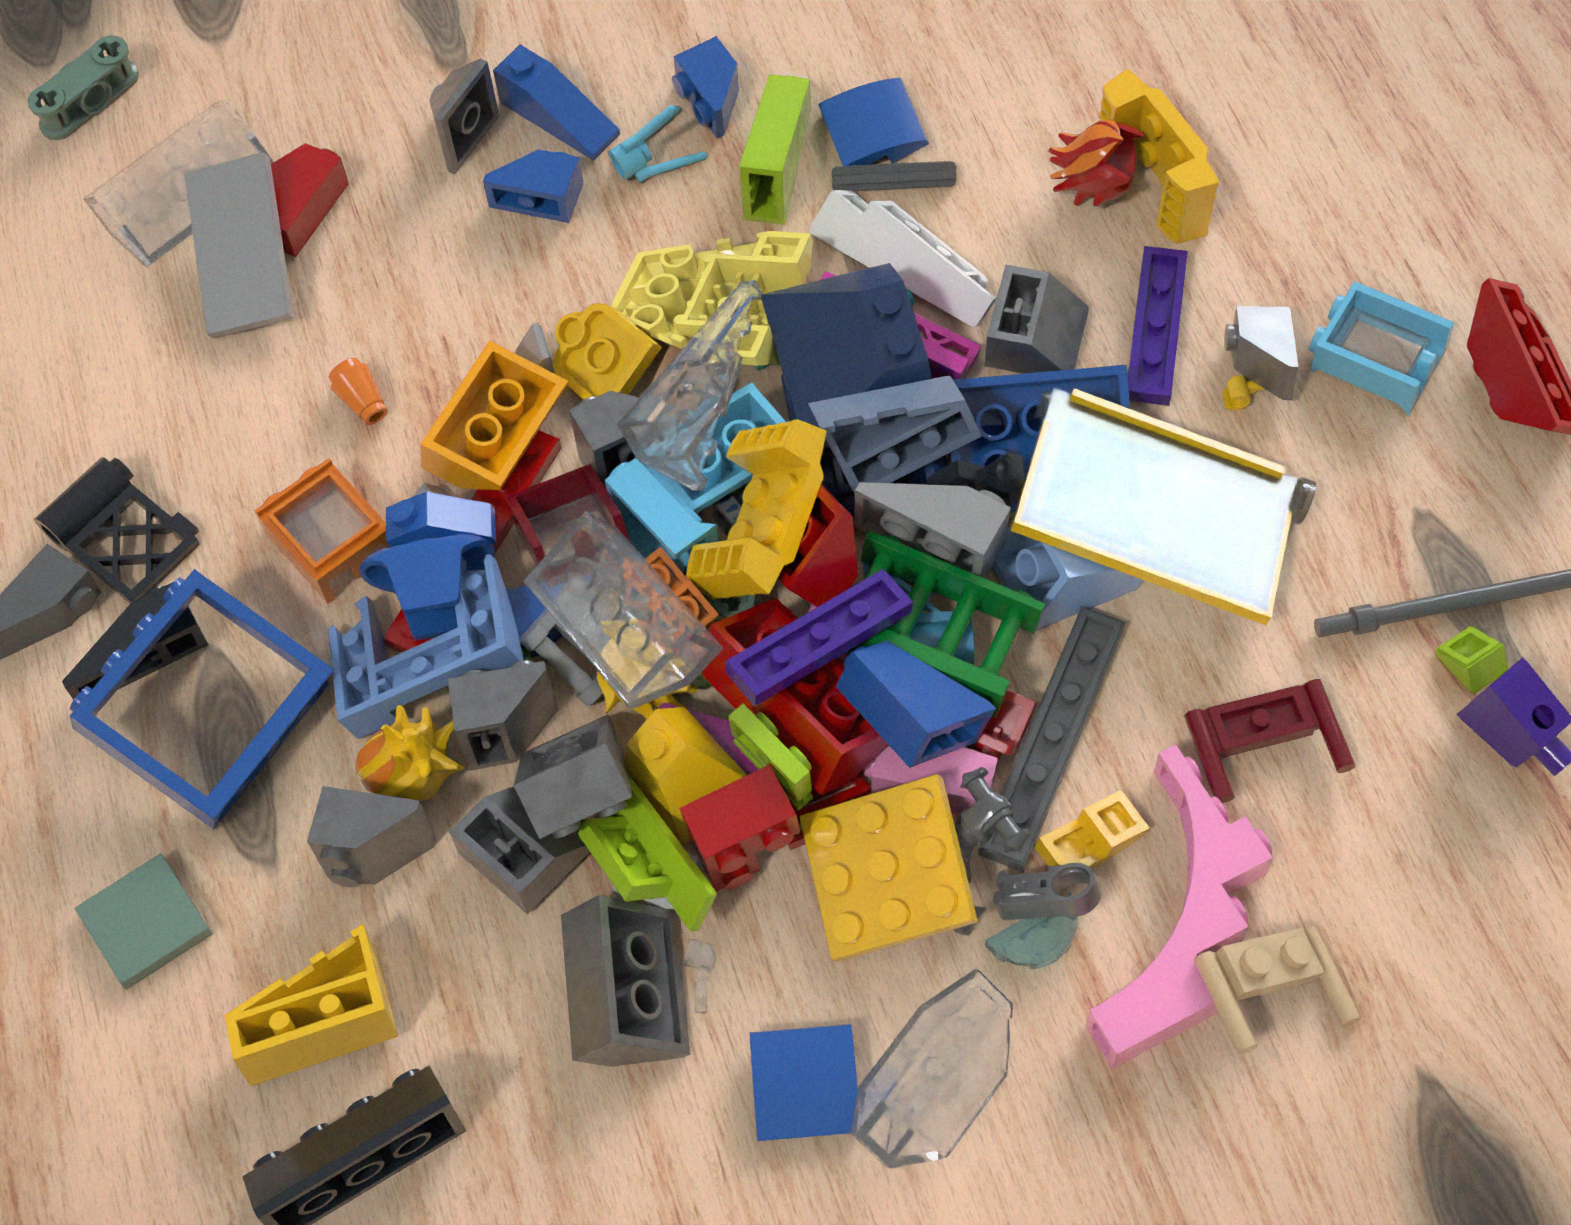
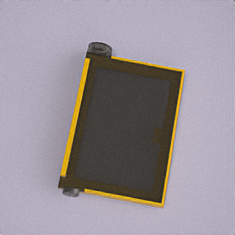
M1056 388L1053 389L1052 393L1043 391L1034 417L1040 418L1043 421L1010 531L1257 623L1267 625L1272 616L1290 522L1299 525L1306 517L1315 495L1316 482L1305 477L1298 479L1284 474V466L1075 388L1071 394Z

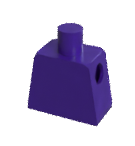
M1523 657L1456 714L1514 767H1518L1534 755L1555 776L1571 763V750L1557 737L1571 723V715Z

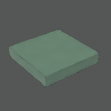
M161 853L75 907L82 922L125 990L213 934Z

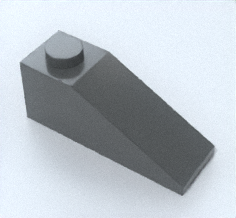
M46 544L0 594V660L72 626L81 615L90 611L95 604L96 598L102 592L87 569Z

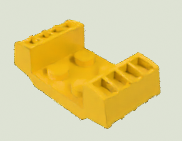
M1128 68L1103 85L1099 120L1111 119L1115 122H1122L1144 133L1143 138L1133 137L1132 139L1141 163L1145 167L1151 168L1159 178L1162 186L1156 220L1158 229L1175 244L1207 236L1209 233L1208 225L1211 222V212L1214 210L1213 202L1217 196L1216 189L1220 182L1207 161L1208 147L1161 89L1148 87Z
M796 419L790 422H781L775 425L755 427L738 432L728 449L726 458L753 474L751 482L743 492V504L738 518L730 529L726 541L693 545L687 565V579H690L711 600L734 596L770 594L783 566L794 561L824 477L820 460L827 433L826 430Z

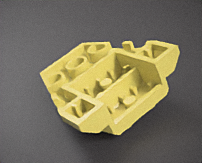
M766 231L757 233L758 242L733 246L730 238H724L716 241L718 249L693 253L691 245L688 244L637 253L611 307L621 312L649 337L717 363L753 366L780 364L761 301V294L806 284V277L811 268L813 240L811 233Z

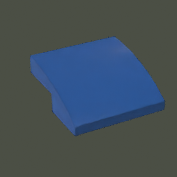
M900 77L861 85L818 104L843 166L869 165L884 156H887L893 164L929 145Z
M852 1024L749 1032L757 1141L861 1133Z

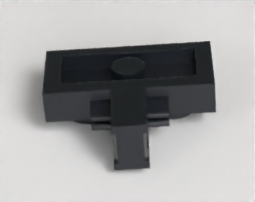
M1008 452L985 467L955 460L928 477L926 482L927 485L968 486L978 492L987 490L998 495L1005 502L1006 506L1011 507L1012 503L1019 500L1023 485L1026 482L1022 463L1023 457Z

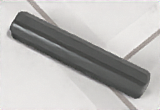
M934 161L835 166L832 168L831 177L833 190L866 191L953 186L956 184L957 172L955 162Z

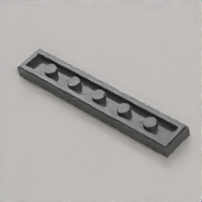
M1081 606L1001 794L1009 800L1012 806V819L1019 829L1029 828L1031 835L1025 841L1022 851L1005 853L1004 841L996 831L988 842L980 843L978 855L1024 873L1121 639L1126 622Z

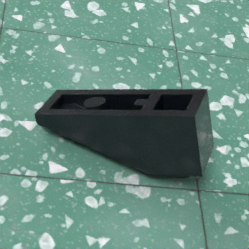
M172 583L155 587L149 590L143 597L131 602L63 679L62 683L73 700L85 687L88 686L91 689L95 687L104 676L101 673L103 665L116 650L120 649L124 652L135 639L132 633L137 624L146 614L151 613L155 616L166 603L163 600V596ZM189 605L119 689L209 645Z

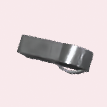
M1069 863L1059 866H1048V872L1007 875L1006 870H1002L997 875L996 883L999 891L994 892L993 900L1003 920L1059 916L1078 917L1091 912L1099 904L1101 891L1095 873L1089 866L1083 863ZM1071 884H1088V887L1078 895L1071 897L1059 895L1064 888Z

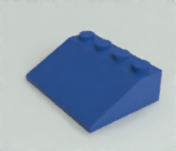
M1127 365L953 380L966 400L982 436L948 453V462L951 464L955 460H960L985 467L1010 452L1023 457L1022 463L1026 477L1050 395L1054 394L1069 400L1075 388L1130 409ZM1067 421L1045 499L1115 489L1123 503L1137 502L1134 446ZM1019 500L1011 504L1010 513L1016 512Z

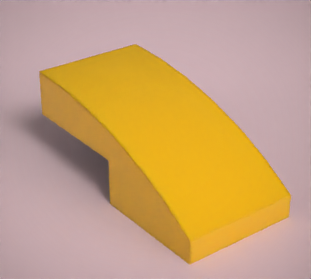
M1119 790L1083 808L1077 819L1039 837L1034 848L1047 866L1083 863L1094 869L1145 835L1150 827L1123 791Z

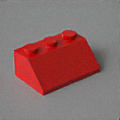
M822 484L820 485L793 562L784 565L778 576V579L789 591L816 607L851 588L858 577L852 515Z

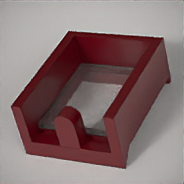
M591 464L505 497L517 532L534 560L547 590L635 556L622 514Z

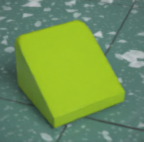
M1469 626L1435 649V655L1459 682L1473 694L1492 683L1508 670L1504 644L1472 626Z

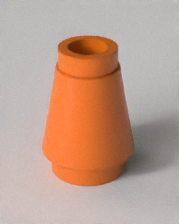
M350 358L342 361L331 370L328 377L332 383L331 390L366 425H373L387 415L388 409L384 404L367 364L361 363L357 358Z

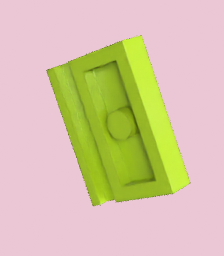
M744 703L728 715L731 733L735 738L733 743L758 769L769 764L771 765L789 802L799 811L812 800L813 795L810 793L812 791L810 778L811 764L795 746L787 749L777 738L779 733L769 718L762 712L754 715Z

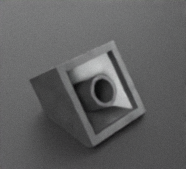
M481 58L451 71L444 82L434 88L429 99L447 170L453 174H456L499 118L488 61Z

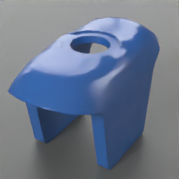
M467 533L420 539L403 545L377 550L361 563L359 574L369 585L397 595L413 639L424 640L438 637L458 628L455 605H458L460 602L462 557L467 561L466 570H485V556L492 555L494 557L495 548L486 539Z

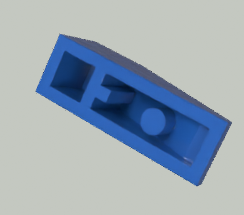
M521 44L493 69L498 97L502 105L594 161L620 135L619 128L552 63Z

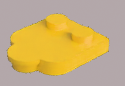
M595 303L588 306L583 312L566 314L558 321L555 328V338L559 347L554 354L553 368L555 374L567 380L568 387L583 400L593 396L597 397L608 391L629 395L662 347L617 309L603 303Z

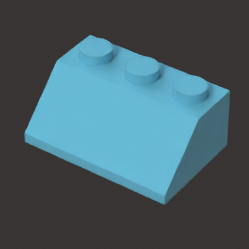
M751 382L640 448L638 451L639 455L643 454L645 456L646 467L650 465L697 514L751 481L753 474L726 458L728 449L738 432L755 427L775 425L781 422L785 423L786 421Z

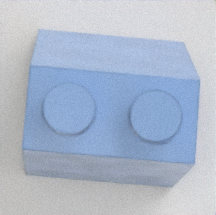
M1115 489L1044 499L1039 519L1128 551L1131 545L1151 552ZM1012 523L1007 528L1004 545L992 564V568L1002 586L1011 590L1025 591L1036 600L1045 603L1036 630L1078 614L1081 606L1090 609L1135 591L1144 581L1010 531Z

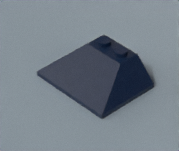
M890 263L761 294V301L771 329L794 414L798 420L819 427L808 404L811 402L932 379L929 360L904 281ZM826 438L822 453L832 451Z

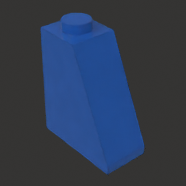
M889 641L869 647L861 646L852 651L844 662L845 669L836 685V688L909 768L976 743L996 709L986 699Z

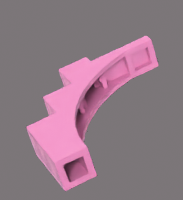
M1176 744L1159 752L1154 774L1178 809L1185 833L1188 875L1184 907L1170 939L1146 970L1121 992L1089 1010L1086 1027L1111 1069L1217 1014L1218 1011L1193 959L1201 953L1207 951L1216 952L1222 946L1243 941L1249 927L1247 925L1248 916L1242 903L1235 896L1229 897V894L1265 876L1273 858L1272 847L1268 838L1259 828L1254 830L1246 816L1228 825L1229 819L1223 804L1217 797L1209 796L1201 783L1202 776L1198 766L1192 758H1185Z

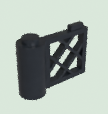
M101 457L37 515L34 521L52 542L62 550L71 553L130 604L143 597L149 590L159 584L199 545V541L195 537L199 530L179 512L171 517L131 484L130 480L134 475L119 459L114 457L109 461ZM134 501L146 511V525L121 526V514ZM153 517L161 524H153ZM173 533L182 541L171 553L153 554V534ZM146 535V554L120 556V536ZM113 537V556L92 557L84 548L95 538ZM146 564V576L132 590L120 581V566ZM105 566H112V573Z

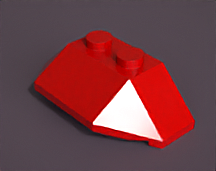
M1488 278L1481 286L1466 346L1473 359V369L1483 381L1490 397L1489 404L1491 409L1501 420L1571 435V380L1549 334L1535 311L1525 303L1523 299L1524 294L1518 284Z

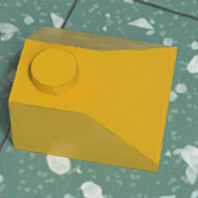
M685 707L655 709L626 744L624 761L628 774L683 845H688L691 841L679 808L747 776Z

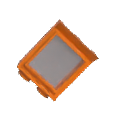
M330 458L318 466L307 469L300 479L283 491L269 496L259 508L254 510L265 534L327 604L335 600L328 583L331 579L347 568L356 578H361L359 567L367 558L366 554L381 543L386 548L391 547L386 542V522L333 465Z

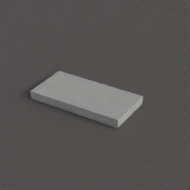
M262 152L184 172L207 335L217 338L294 319L270 157Z

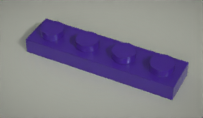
M1144 246L1128 368L1130 401L1170 405L1188 251Z
M882 569L726 660L725 672L755 707L910 614L913 601L888 573Z

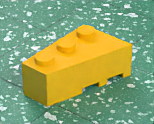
M364 923L350 931L351 938L327 954L320 951L308 959L311 964L285 982L279 978L224 1015L233 1060L250 1086L398 1037L378 953Z

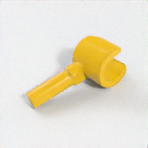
M1233 376L1228 380L1227 388L1222 392L1224 406L1227 410L1243 409L1250 404L1249 394L1265 389L1252 380L1246 381L1243 376Z

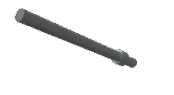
M1571 569L1374 608L1371 604L1350 607L1348 613L1315 619L1314 629L1319 638L1350 631L1355 635L1374 632L1377 626L1567 589L1571 588Z

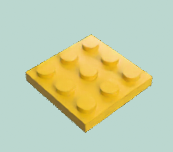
M935 774L799 816L831 960L840 962L978 922L944 780L940 775Z

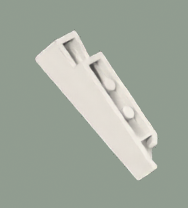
M831 190L809 228V232L813 236L869 268L890 263L903 279L906 289H909L912 293L971 327L981 324L996 300L995 296L985 290L988 284L985 275L893 201H871L868 204L853 190Z

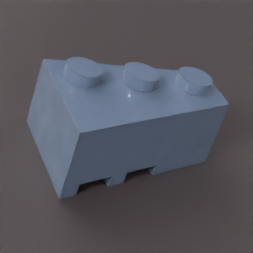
M950 375L808 403L819 427L827 431L825 438L854 494L860 482L892 483L982 436L966 400Z

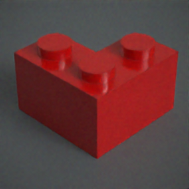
M770 764L679 808L691 844L699 856L703 868L716 892L723 888L733 890L748 883L753 878V874L760 871L756 853L765 849L767 851L778 850L789 844L793 840V835L800 833L796 813Z

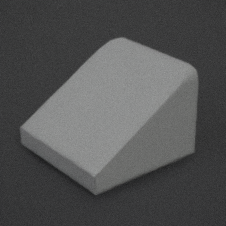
M538 322L534 323L518 345L515 354L555 374L542 326Z

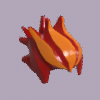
M1106 119L1099 120L1080 134L1074 135L1065 132L1058 134V137L1067 146L1059 148L1050 147L1048 152L1055 155L1051 156L1050 162L1063 168V170L1051 174L1050 177L1051 179H1068L1053 188L1054 192L1077 191L1074 199L1075 206H1078L1087 197L1094 196L1093 206L1098 207L1107 201L1119 198L1129 190L1133 183L1137 160L1136 147L1132 138H1143L1144 133L1128 124Z

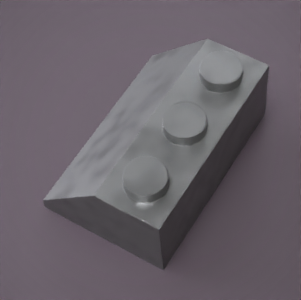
M598 895L562 914L561 924L572 1061L614 1067L689 1056L690 1046L676 911Z

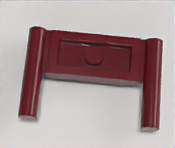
M1313 679L1304 685L1292 686L1209 707L1205 710L1194 709L1184 715L1213 796L1217 797L1222 804L1233 800L1235 795L1221 758L1311 736L1317 729L1321 731L1337 773L1348 772L1356 766L1321 679Z

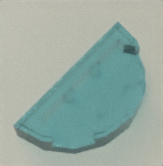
M1071 892L1064 895L1063 897H1071ZM1059 916L1022 919L987 939L985 947L999 961H1007L1016 966H1029V969H1038L1055 963L1069 950L1077 932L1078 917Z

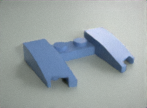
M492 555L485 556V570H466L467 561L462 557L460 602L458 605H455L458 628L388 659L374 602L368 596L361 598L355 603V606L360 610L361 620L350 631L342 635L333 625L328 629L332 668L334 669L333 680L337 719L357 739L380 730L385 724L388 726L393 724L398 705L403 706L448 686V679L460 677L463 673L470 670L493 671L508 668L511 664L518 661H524L511 604L497 560Z

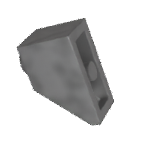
M1236 306L1233 324H1226L1224 334L1225 351H1232L1234 369L1280 399L1292 400L1298 371V360L1290 307Z

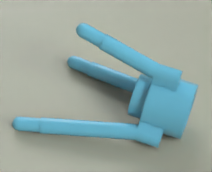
M668 106L632 137L608 151L613 167L624 180L635 176L637 181L641 183L652 175L687 166L707 158L706 152H699L653 166H647V162L652 160V155L644 141L680 111L679 106Z

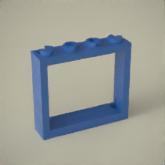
M194 569L185 580L179 577L170 585L163 596V600L166 603L155 616L148 613L141 619L132 633L135 639L124 652L120 649L116 650L108 658L101 669V673L104 676L95 687L91 689L87 686L75 697L70 705V710L73 711L70 715V720L75 731L209 827L215 829L331 684L334 669ZM196 596L305 674L208 796L96 717L98 712Z

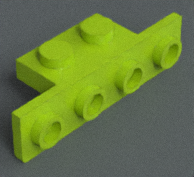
M629 775L632 785V797L625 800L626 807L605 818L584 819L578 835L625 902L666 897L690 932L699 931L716 898V891Z

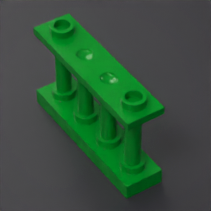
M868 530L864 539L861 562L870 565L863 580L884 569L889 574L913 583L914 585L908 595L913 601L912 611L895 622L892 628L883 629L843 654L849 655L861 646L869 647L889 641L989 701L996 708L992 714V717L996 718L1010 680L1001 677L999 672L1019 628L1033 634L1035 633L1045 603L1036 600L1025 591L1011 590L903 545L895 537L889 535L881 536ZM931 591L958 602L937 647H929L910 638V634ZM975 610L1002 620L981 666H974L954 656Z

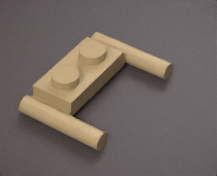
M1315 926L1304 930L1301 927L1225 945L1216 952L1207 951L1193 959L1238 1054L1247 1053L1257 1047L1236 1002L1238 1000L1320 980L1343 1027L1350 1026L1361 1019Z

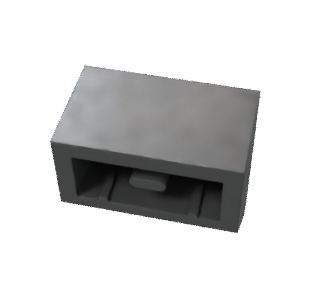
M1005 265L987 334L984 366L1022 374L1075 369L1089 306L1048 272Z
M518 661L511 664L508 668L493 671L470 670L463 673L460 677L448 679L454 729L470 771L517 762L521 758V754L528 749L557 712L556 701L544 661L536 663L532 661Z
M514 786L485 796L449 831L458 854L527 915L590 852L578 835L580 828L558 839H554L552 834L539 839Z

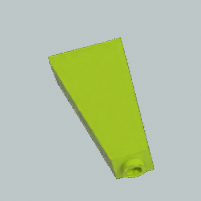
M769 74L740 162L744 220L781 225L786 223L811 109L810 79L791 75Z

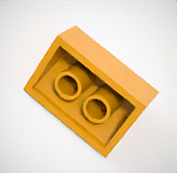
M489 340L421 442V468L460 489L501 490L568 386V381Z

